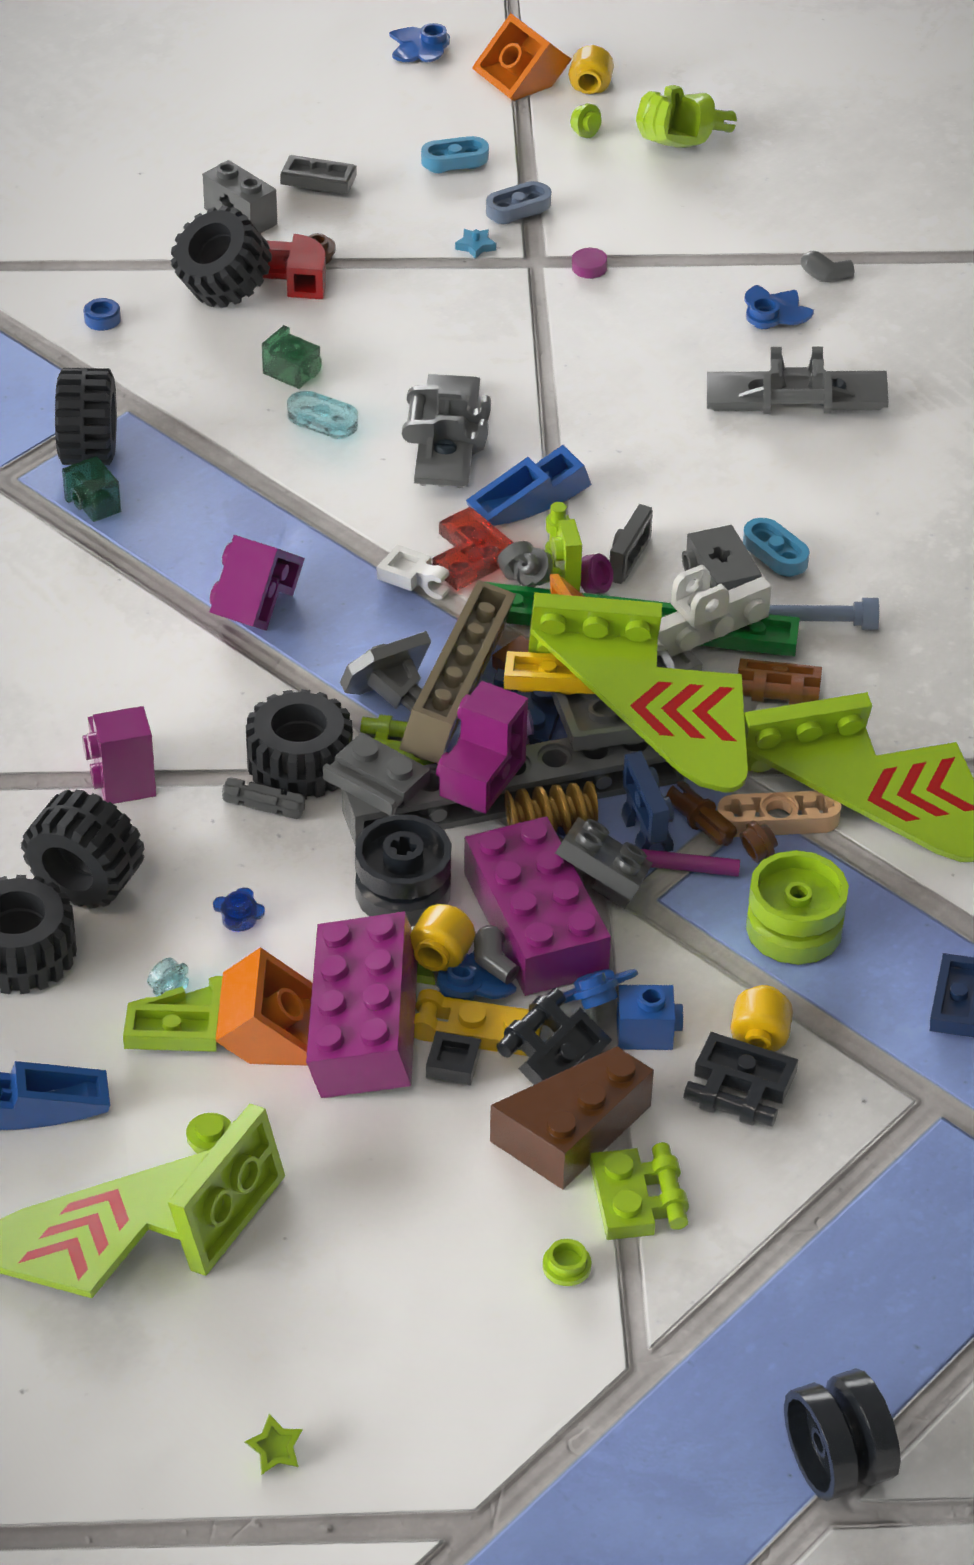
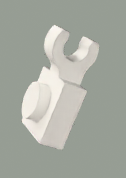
M398 544L376 567L378 580L409 591L420 585L430 597L437 600H442L450 591V586L441 584L449 575L448 569L438 565L433 566L431 556Z

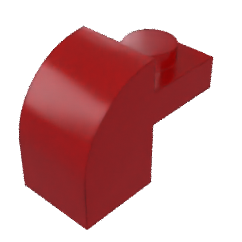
M293 234L292 242L266 240L270 246L269 251L272 254V260L268 262L270 266L269 273L262 278L287 280V297L323 299L326 288V259L323 246L315 239L301 234Z

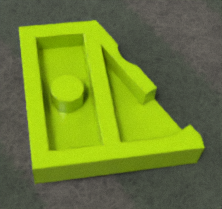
M223 976L209 978L208 987L185 993L183 986L165 991L157 997H146L129 1002L123 1032L124 1049L216 1052L217 1042L215 1040Z

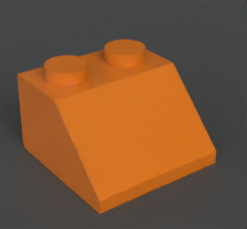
M510 13L472 66V69L510 99L516 101L552 87L572 59Z
M260 947L223 972L215 1041L249 1064L307 1066L306 1058L313 983Z

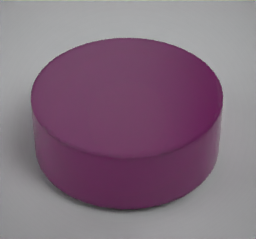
M588 247L579 249L572 255V271L582 278L594 279L601 277L607 271V255L598 248Z
M600 553L583 556L581 588L589 594L606 593L611 588L613 582V569L610 561L605 555Z

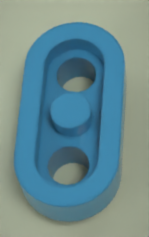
M476 136L434 140L425 143L421 148V164L433 173H444L448 170L464 168L476 169L489 160L488 142Z
M755 518L745 524L743 544L746 549L774 572L785 577H792L806 571L810 554L808 546L781 524L769 518Z

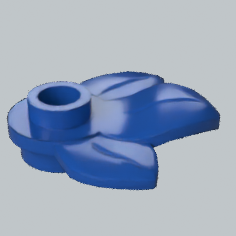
M429 23L421 28L405 27L389 32V36L400 44L392 53V58L400 62H413L419 58L426 63L435 61L444 54V48L450 44V35L447 33L446 27L438 23Z
M754 285L746 291L744 301L748 306L746 319L750 324L759 329H770L778 324H802L811 319L814 314V309L799 306L797 290L770 294L762 286Z
M474 951L467 954L462 963L457 967H448L447 971L440 970L436 979L439 992L444 997L470 1001L474 1000L475 995L488 999H501L512 995L517 990V987L512 982L506 985L479 966L474 960Z
M603 969L583 975L574 982L575 988L564 992L566 997L565 1003L580 1000L584 1010L607 1003L618 997L615 986L636 977L639 973L635 969H630L615 974L611 969Z

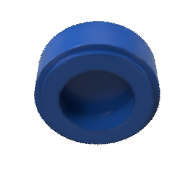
M97 298L89 301L84 306V322L91 329L99 331L115 328L121 321L120 306L112 299Z

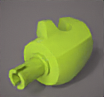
M677 85L666 86L664 95L656 91L647 92L641 98L636 115L637 126L643 138L676 148L700 145L707 141L712 130L731 133L736 125L727 124L724 120L737 122L734 111L715 109L714 100L709 94L695 93L684 95L682 87Z

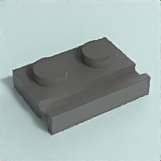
M360 733L335 756V761L331 765L326 764L323 766V779L392 816L396 813V808L400 804L404 806L430 782V769L370 736Z

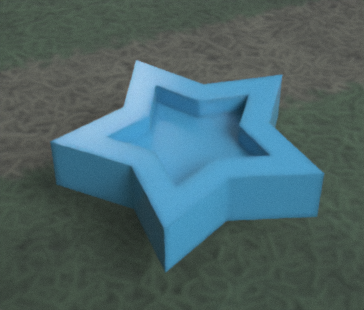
M464 229L463 238L455 242V250L469 252L476 259L483 252L496 251L497 243L489 238V229L482 231Z

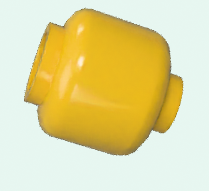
M586 45L579 48L573 55L568 73L572 87L586 94L604 92L610 85L614 69L612 56L607 50L596 45Z
M436 904L428 907L422 913L410 935L414 956L418 963L431 971H447L448 967L454 968L461 964L474 942L476 933L470 918L455 906Z
M758 985L744 990L738 995L734 1004L730 1025L732 1038L774 1052L778 1051L786 1045L790 1036L793 1017L791 1002L784 994L772 986Z

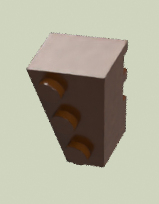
M616 1046L492 1104L490 1110V1142L563 1190L590 1165L591 1153L603 1152L651 1107L654 1069Z

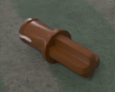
M684 781L677 782V786L683 793L672 785L666 796L670 798L672 806L687 818V823L692 829H700L717 845L723 844L728 846L733 842V838L737 834V828L716 810L715 802L710 799H703Z

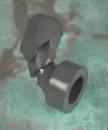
M519 541L507 546L497 559L499 568L508 580H517L520 585L527 587L541 586L550 582V574L553 573L551 555L546 550L533 547L528 541Z

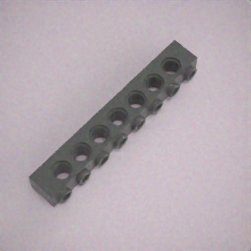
M567 737L526 745V761L486 814L439 796L440 777L436 775L438 764L433 763L424 765L430 769V782L404 806L400 804L396 808L394 815H416L433 821L445 830L506 818L505 790H508L513 800H515L517 790L525 788L530 798H532L535 787H543L547 796H549L552 785H560L564 794H566L569 783H577L581 792H583L585 783L592 781L597 799L627 794L623 787L625 754L642 751L648 766L656 769L660 787L684 781V776L672 767L646 741L634 745L622 744L601 747L593 751H573ZM342 790V812L353 842L356 845V840L365 827L377 819L388 817L389 815Z

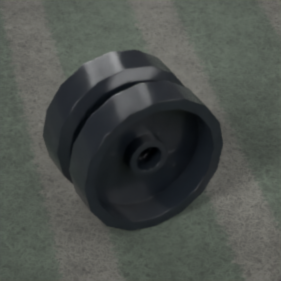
M392 815L377 819L365 827L357 838L355 845V897L361 910L368 916L405 911L412 927L416 925L422 913L428 907L436 904L448 905L451 897L452 843L445 830L433 821L416 815Z
M855 1368L832 1376L827 1381L826 1388L813 1382L790 1390L785 1395L784 1417L790 1446L802 1475L818 1498L830 1501L852 1493L857 1488L858 1481L870 1487L893 1479L899 1474L901 1463L900 1447L894 1421L880 1390L865 1371Z

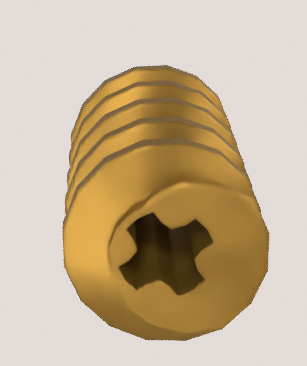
M592 781L585 783L583 792H581L577 783H569L566 794H564L560 785H552L549 796H547L543 787H535L532 798H530L527 790L522 788L517 790L515 800H513L509 791L505 790V809L508 826L547 816L556 833L558 827H562L567 835L578 817L585 821L592 819L598 822V800Z

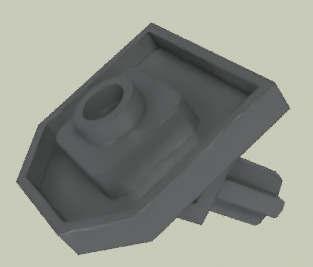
M427 631L389 644L374 646L348 664L340 681L344 692L361 695L375 690L395 709L402 704L409 711H412L422 691V688L418 686L421 679L418 669L431 644Z

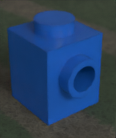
M618 985L616 1010L618 1047L622 1050H673L674 1032L683 1031V1004L674 1003L673 985Z

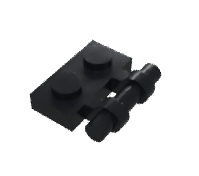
M553 988L546 996H538L529 1005V1012L521 1020H514L504 1030V1037L496 1045L498 1052L506 1058L511 1057L517 1050H522L529 1057L518 1069L533 1085L599 1055L612 1041L581 1007L568 1017L560 1008L565 1003L566 997L557 988ZM542 1025L548 1026L553 1032L545 1042L535 1033Z
M710 1032L695 1063L694 1076L708 1081L706 1085L688 1081L683 1098L700 1103V1109L712 1113L718 1109L740 1116V1122L752 1126L755 1122L773 1127L778 1109L763 1105L762 1103L764 1099L783 1104L796 1075L799 1059ZM724 1086L745 1092L747 1096L742 1098L723 1092Z

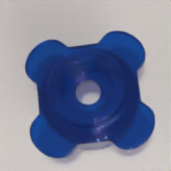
M239 888L237 891L229 893L226 897L219 896L213 901V909L221 913L223 925L232 931L241 932L249 930L256 924L257 920L265 915V907L255 901L253 898L254 892L249 888Z

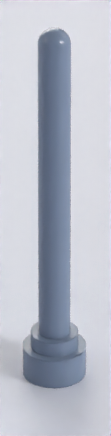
M862 598L861 602H854L853 606L770 605L769 614L799 617L800 621L853 622V626H861V630H878L879 598Z

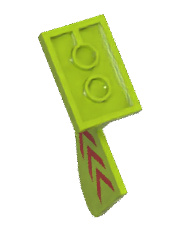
M534 592L528 652L552 653L672 767L698 786L728 793L740 789L745 784L748 765L742 674L657 667L662 603Z
M868 692L745 712L748 771L765 772L774 768L938 855L959 862H974V778L957 742L876 755L866 729L872 709Z
M249 1103L210 1150L35 1204L1 1218L0 1274L93 1298L146 1232L151 1230L180 1240L190 1271L207 1276L286 1176L266 1109Z

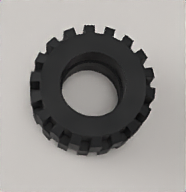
M221 206L219 210L213 207L207 209V213L203 215L201 212L195 215V219L191 223L187 222L183 226L184 231L177 234L175 238L177 245L171 249V255L174 257L171 259V265L175 269L176 275L201 303L205 302L210 307H215L218 304L220 308L228 307L231 302L234 305L241 303L243 297L247 295L249 298L254 294L253 290L256 286L260 287L264 282L262 277L269 273L270 266L268 262L272 260V254L269 251L270 246L240 210L236 208L231 210L229 206Z
M62 368L57 378L55 394V437L58 457L62 465H110L115 455L117 431L114 376L109 368Z
M301 689V692L283 691V694L279 696L273 694L267 697V702H259L255 705L254 712L249 713L247 725H245L247 768L249 775H253V781L258 784L283 789V794L287 795L288 791L302 794L305 796V800H307V796L314 795L318 798L324 796L327 790L333 792L338 789V787L323 779V766L326 764L331 765L335 761V756L353 741L352 720H350V713L346 708H341V702L335 698L328 699L327 694L321 692L313 694L310 693V690Z
M77 789L75 792L65 790L60 795L56 794L23 835L24 839L21 842V849L25 852L23 858L25 863L31 867L30 871L34 877L45 878V884L55 883L60 887V893L66 892L73 905L79 907L85 905L90 909H97L99 905L102 907L108 906L116 899L142 864L145 848L144 842L139 839L141 835L138 829L132 826L130 823L131 819L125 813H121L116 805L110 801L109 803L97 794L92 793L89 795L84 790Z
M16 875V878L7 879V876L0 877V992L11 994L12 991H20V994H27L33 988H38L39 990L48 988V982H58L64 977L63 970L71 969L74 964L73 957H76L77 953L73 907L70 905V898L66 892L60 893V887L55 883L45 884V878L35 876L33 879H27L26 875Z

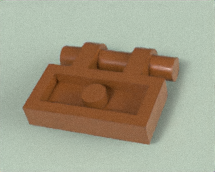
M740 658L738 674H742L743 696L751 697V701L764 703V699L789 701V705L819 700L822 667Z

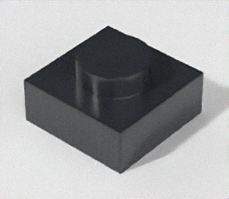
M436 1031L426 1063V1078L471 1086L481 1053V1039Z

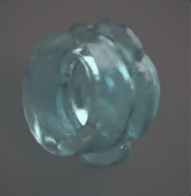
M171 957L165 958L151 970L147 978V984L153 989L155 997L162 995L165 991L181 986L186 990L189 984V979L186 977L189 968L187 964H179Z

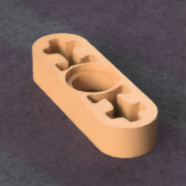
M818 791L731 794L719 801L717 811L737 828L735 837H740L739 834L746 830V824L753 820L760 826L763 824L768 825L774 835L827 833L836 829L840 822L842 804ZM773 809H781L790 815L785 818H775L768 812ZM799 810L802 811V815H798ZM756 812H759V817H755Z

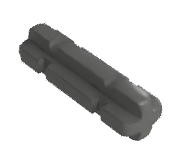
M234 777L227 778L223 785L222 799L228 803L240 805L242 801L245 807L278 814L279 811H282V816L293 819L301 818L305 809V796L299 793L288 791L287 795L283 794V789L249 782V785H245V780Z

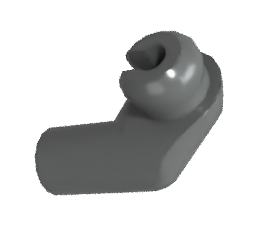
M809 251L801 258L802 268L820 282L854 277L855 272L852 260L833 262L818 251Z
M486 925L475 934L474 960L479 966L508 985L516 978L520 967L502 954V942H505L503 932L494 925Z

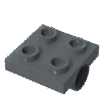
M580 817L577 818L555 853L595 878L596 881L591 889L623 909L633 899L653 864L646 859L647 855L639 847L628 842L621 844L610 837L608 829L599 822L592 819L585 821Z

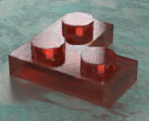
M469 506L439 521V534L454 547L433 557L432 565L448 569L449 575L445 581L458 591L499 570L500 568L497 564L499 554L514 542Z

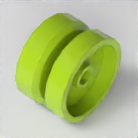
M798 850L779 852L762 860L753 871L750 884L746 931L750 942L762 954L783 963L797 965L813 963L831 955L842 939L849 889L844 872L831 860L812 852Z

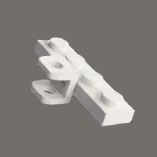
M699 565L679 573L674 579L671 593V605L677 612L661 618L657 651L668 650L672 657L769 617L772 586L763 577H760L731 590H727L722 584L710 588L711 575L704 565ZM696 579L691 587L686 588L690 581Z

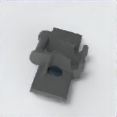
M823 346L812 347L808 367H785L782 347H771L770 371L707 372V409L714 411H763V414H771L772 404H820L823 406L824 414H831V410H881L882 408H888L889 403L887 371H826L824 369Z
M428 374L427 385L413 386L408 390L406 398L409 404L408 418L402 427L401 434L408 443L418 444L414 484H420V486L430 484L438 485L439 487H445V485L457 486V488L468 487L472 455L484 450L489 430L490 396L484 395L481 399V407L477 408L480 378L474 376Z

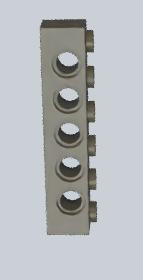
M477 580L412 708L399 748L400 750L411 753L419 759L429 760L438 764L461 721L457 717L460 702L465 695H471L478 686L503 634L516 596L515 593Z

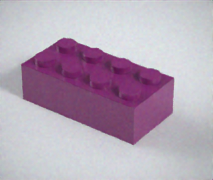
M547 816L464 837L465 877L489 925L496 926L505 936V942H502V951L508 959L520 967L516 979L524 996L573 984L583 975L609 969L611 936L573 864L555 854L561 845V841Z
M405 911L317 924L306 1063L321 1098L412 1086L418 961L414 956L410 937L412 928Z

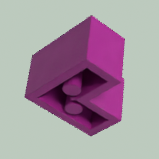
M233 535L232 542L227 544L222 555L224 567L220 579L214 584L210 593V604L212 605L209 613L267 631L279 592L293 596L305 558Z
M484 681L479 683L471 695L467 694L463 697L457 712L458 719H461V733L457 744L450 753L445 752L441 756L436 769V775L440 777L439 796L484 814L487 813L526 761L527 697Z
M144 706L92 714V716L88 717L89 733L82 735V743L86 760L94 759V764H90V774L94 790L101 788L104 800L108 803L110 801L113 804L156 797L152 733Z

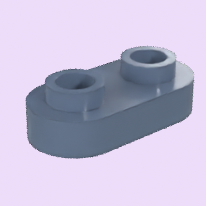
M530 181L493 192L486 198V215L498 224H509L521 218L541 214L551 206V188L542 182Z

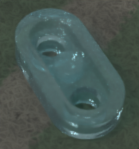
M313 391L296 392L287 400V417L292 423L335 439H344L354 434L358 429V411L348 403Z

